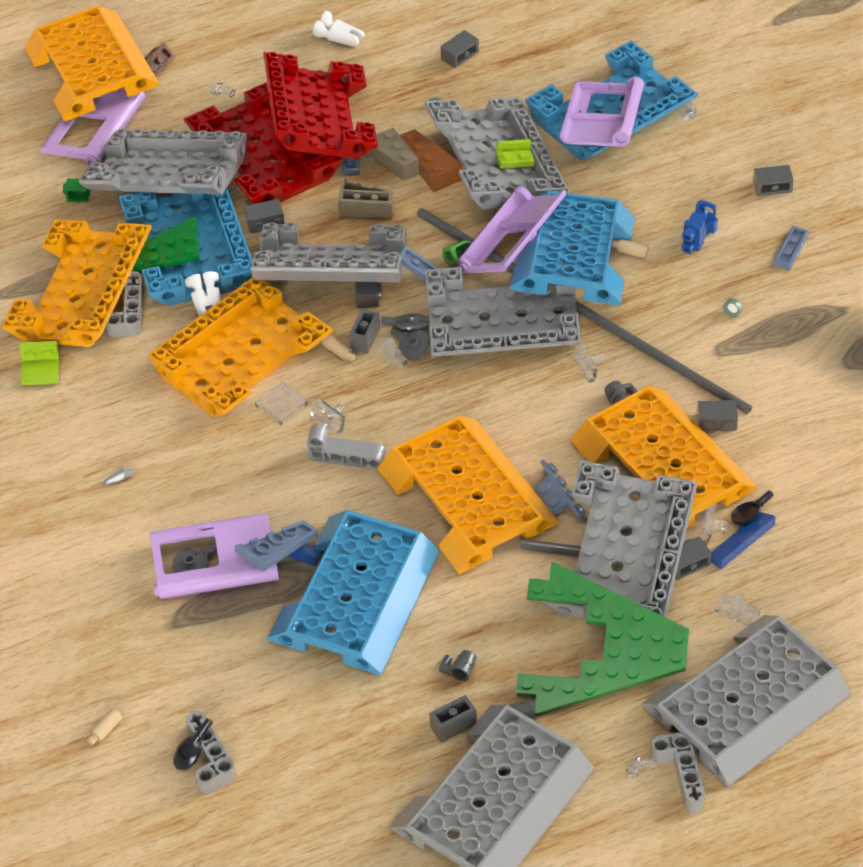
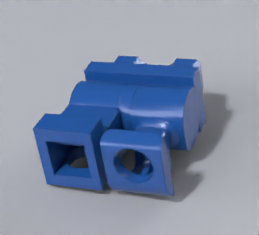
M704 200L696 203L695 212L692 213L689 220L684 222L682 251L689 254L694 250L700 251L704 244V239L709 232L714 234L717 231L718 219L716 218L715 204ZM706 207H710L713 213L709 212Z

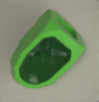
M460 241L443 248L442 255L448 265L457 264V260L470 246L471 242Z

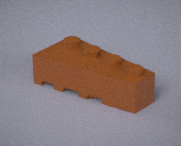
M415 129L400 135L419 159V174L433 192L462 181L459 175V170H463L460 161Z

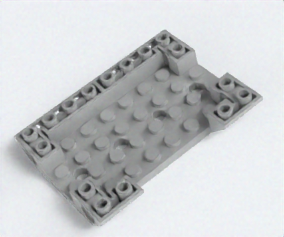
M521 98L489 99L485 110H462L458 100L425 101V106L435 126L448 139L458 161L462 165L463 170H459V175L470 197L482 209L501 208L518 186L526 188L532 196H539L547 190L558 192L565 190L568 192V187ZM531 140L530 150L535 161L533 167L499 168L495 157L498 141Z
M118 129L104 146L107 158L103 164L100 162L91 163L80 178L79 183L92 191L222 195L244 161L247 134L238 131L229 133L223 131L207 132L204 130L191 132L190 130L158 131L157 129H152L148 131L141 129Z
M274 222L263 224L259 238L260 251L254 254L251 273L254 280L400 282L403 265L401 255L399 254L406 246V226L400 224H393L391 226L375 224L370 226L369 246L363 244L347 246L346 244L328 245L326 243L319 245L303 243L298 245L299 225L294 223L276 224Z
M462 267L425 270L432 357L581 344L574 287L549 283L547 295L510 290V286L463 290ZM555 311H562L563 313H561V314H555L554 312H555ZM519 314H525L526 316H525V317H518L517 315H519ZM482 317H488V318H489V319L486 320V321L480 320ZM446 320L452 321L450 324L443 323Z
M580 460L571 496L591 509L574 573L659 615L667 617L698 482L658 475L656 482L620 475L619 467ZM632 494H638L640 499L632 501L629 497ZM629 529L632 533L629 536H623L621 531ZM615 564H620L623 566V569L616 572L612 567ZM544 602V604L564 616L586 620L588 605Z
M763 615L734 636V640L739 645L689 682L672 681L642 703V706L669 732L677 728L700 750L699 760L727 787L731 786L851 694L839 669L780 616ZM788 653H796L798 657H789ZM766 675L768 679L760 680L757 676ZM734 697L738 701L730 703L727 701V698ZM697 720H704L707 724L699 726L695 722Z
M507 704L490 705L466 734V737L475 742V744L432 796H415L390 826L392 831L425 851L430 846L457 863L459 867H518L594 771V766L573 743ZM527 739H532L535 741V743L530 746L525 745L523 742ZM505 769L510 771V774L508 776H501L499 772ZM479 800L485 802V805L480 808L475 807L473 804ZM451 832H457L460 835L457 839H450L448 837Z

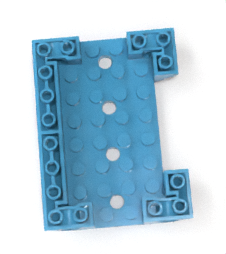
M632 40L605 54V58L614 75L600 83L627 84L631 77H639L644 82L632 134L698 97V93L677 76L667 80L653 69V57ZM553 84L525 99L535 122L579 160L591 158L610 147L566 144L562 142L560 133L571 99L563 103V92ZM594 93L591 95L587 113L620 115L625 95Z
M227 187L222 195L176 193L156 198L154 192H135L119 196L126 223L152 226L148 239L194 216L197 220L200 260L160 269L159 266L143 269L142 274L150 298L169 306L192 301L191 293L194 292V289L188 288L185 285V279L195 274H200L203 281V273H218L219 281L214 284V287L219 288L220 294L236 290L253 277L251 273L253 260ZM202 283L204 293H206L205 283Z
M547 190L539 196L556 195L560 192ZM566 193L564 199L539 228L533 241L528 242L517 256L510 290L547 295L548 285L551 283L574 288H585L583 299L585 301L620 305L624 280L608 264L613 238L631 241L635 217L619 200Z
M345 510L328 518L314 546V549L324 551L325 554L301 601L282 608L267 640L303 652L306 651L309 644L342 654L343 664L381 676L438 557L440 549L419 531ZM375 536L381 537V539L378 541L372 540L371 538ZM360 566H365L367 569L364 571H359L356 568ZM344 597L351 598L348 602H344L341 599ZM329 628L336 629L334 633L326 632Z

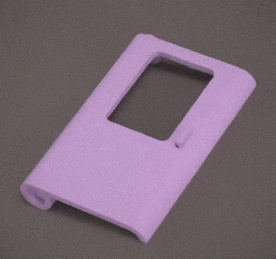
M631 77L627 84L576 82L560 133L562 142L566 144L617 147L628 145L644 87L643 80L639 77ZM594 93L625 95L620 115L587 113L591 95Z
M120 88L117 91L94 98L96 110L79 117L105 121L86 148L59 145V142L77 117L65 122L61 119L40 148V153L84 159L89 166L95 162L102 163L106 157L105 144L116 130L125 129L144 101L145 93L141 92L135 96L127 97L123 88Z
M518 186L457 260L458 267H462L463 273L506 271L527 243L533 241L539 228L566 196V191L562 190L556 195L532 196L526 188ZM525 232L502 262L483 263L506 234Z
M262 513L150 532L157 584L153 585L155 597L159 596L161 600L279 580L277 564L266 571H262L234 551L235 545L240 543L245 545L249 543V540L256 537L258 539L264 538L267 533L271 532L268 514ZM210 536L215 537L219 559L218 566L172 574L164 573L160 550L162 544Z

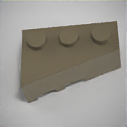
M394 128L376 134L378 147L364 154V156H370L375 159L377 164L386 166L388 171L402 180L419 174V159Z
M342 176L338 199L339 216L392 219L394 211L393 191L374 185L369 187L363 185L361 181L356 183L349 181L348 177Z

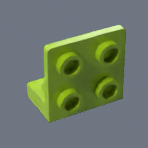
M57 341L19 344L22 359L21 385L57 384L59 382L60 365Z

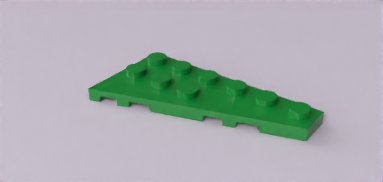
M194 216L146 240L131 272L135 271L142 274L143 269L159 266L160 269L200 260L196 217Z

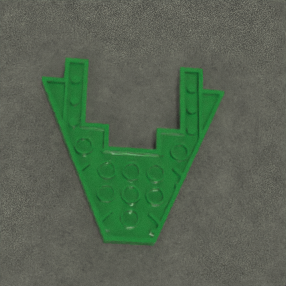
M551 563L549 580L529 578L527 600L588 605L586 624L606 626L603 661L582 659L580 678L518 673L516 696L536 697L535 716L686 671L689 641L688 628L556 563Z

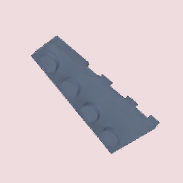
M302 520L283 527L280 532L272 531L267 533L264 538L258 539L256 537L249 540V543L245 545L242 543L237 544L234 551L262 571H266L315 538L318 530Z

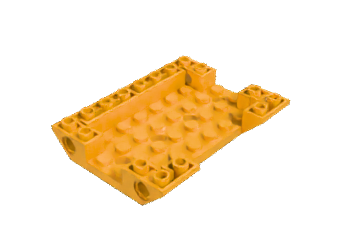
M99 5L35 28L24 47L34 68L50 62L49 54L64 81L53 100L64 122L96 110L93 101L96 97H101L120 88H123L127 97L160 85L117 12Z
M54 219L42 243V247L59 257L60 262L37 308L35 309L31 300L14 299L1 326L2 329L24 342L57 341L58 345L91 347L101 337L152 226L147 224L118 223L114 232L91 231L87 221Z
M252 277L150 352L148 358L163 380L210 416L218 417L225 415L252 394V391H250L252 387L294 355L309 351L330 335L333 329L309 311L300 315L283 303L281 291L266 280H254ZM281 322L287 323V324H285V325H283V324L278 325V324L281 323ZM255 342L260 343L259 345H251ZM201 383L206 384L205 386H197Z
M647 386L587 418L571 439V443L588 462H603L609 458L610 449L636 478L657 482L658 475L698 482L696 489L704 490V492H695L687 529L695 524V515L721 501L727 507L757 490V486L663 389L653 386ZM626 415H629V416H634V417L629 419V418H626L625 416H626ZM648 440H656L657 442L650 443L648 442ZM676 464L680 465V467L674 468L671 465Z
M459 415L392 448L377 468L378 472L397 496L414 488L415 479L452 526V529L438 545V549H440V552L458 575L493 558L492 548L519 534L524 539H530L559 524V520L475 419ZM441 445L440 448H433L432 446ZM454 470L462 471L459 474L452 473ZM474 496L483 497L479 500L473 499ZM501 522L503 523V525L496 526L494 525V523Z

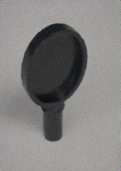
M768 490L759 499L737 506L731 513L732 522L736 525H743L753 521L760 514V507H763L774 496L773 493Z
M206 718L194 736L186 737L178 745L173 757V763L177 769L187 770L196 763L202 750L201 740L213 724L212 720Z

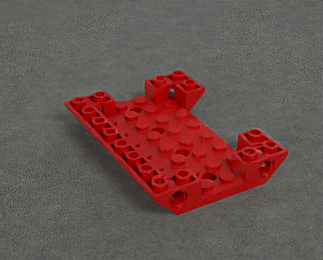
M275 52L263 53L274 134L287 150L357 159L378 147L374 124L357 122L355 131L353 129L348 98L367 86L362 65L330 61L328 72L322 70L315 71L298 68L297 56L277 54Z
M267 82L245 91V102L220 113L213 105L183 118L192 132L204 130L207 132L223 131L231 133L238 131L247 134L244 161L237 170L241 176L235 178L234 182L250 202L254 204L279 199L281 203L327 182L343 162L342 157L287 150L274 134Z

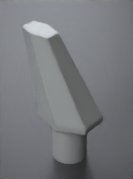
M119 469L104 480V486L124 481L127 477L134 476L133 469Z

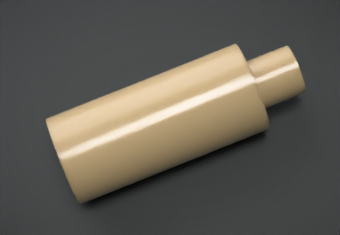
M620 239V241L614 240L612 243V247L617 248V252L646 259L649 246Z
M328 335L323 339L322 345L343 360L353 361L356 355L353 354V350L332 335Z
M111 708L89 732L91 736L87 739L88 743L94 745L96 742H101L123 719L121 713Z

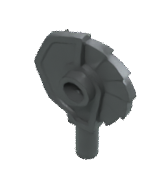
M419 313L404 314L396 317H381V324L394 325L408 331L424 328L430 323L429 316Z
M396 328L391 329L390 334L400 340L398 350L403 359L416 361L428 354L426 350L430 347V337L425 331L423 332L418 329L410 331V333H402Z
M216 543L207 549H185L179 552L173 559L172 567L175 571L174 573L208 568L209 556L217 552Z

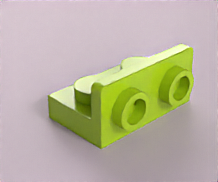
M531 140L498 141L495 157L499 168L533 167L535 161L530 150Z

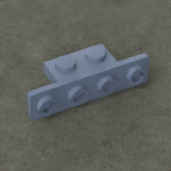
M544 460L540 461L548 476L534 486L543 502L555 517L570 506L575 515L585 522L587 520L584 515L585 509L580 503L575 502V498L571 496L572 491L570 489L567 490L565 487L567 485L566 481L556 474L558 472L557 468L552 462L548 464Z

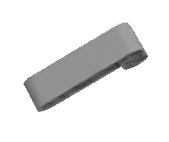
M131 272L125 284L124 312H113L106 324L107 333L111 337L137 336L142 331L144 286L142 275L139 272Z
M313 424L307 440L309 458L324 463L377 469L382 463L386 451L385 447L378 443L329 437L328 429L323 424Z
M200 711L191 712L187 716L190 736H194L195 732L199 729L198 727L206 719L205 715ZM212 726L201 740V754L207 764L200 767L196 772L198 789L205 794L212 793L232 783L236 776L233 760Z
M682 733L656 736L651 741L652 760L656 763L674 762L686 811L691 814L702 812L705 792L692 743Z

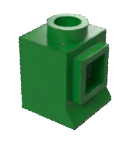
M67 178L66 184H63V194H66V199L69 202H88L91 190L82 186L79 183L80 179Z

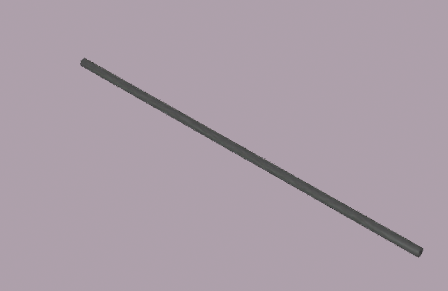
M420 208L417 211V216L455 239L470 241L471 243L474 241L470 236L425 209ZM492 251L487 258L495 263H499L505 257ZM512 262L507 270L513 273L515 263ZM576 301L578 313L723 400H736L737 408L748 414L752 410V406Z

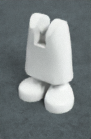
M324 11L321 21H317L313 28L314 36L326 37L329 41L351 47H356L365 36L363 31L339 19L334 23L332 21V14L329 11Z
M205 272L202 275L206 286V293H204L200 274H195L185 279V285L188 288L194 289L191 297L198 316L221 301L220 290L218 287H214V284L219 281V274L216 272Z

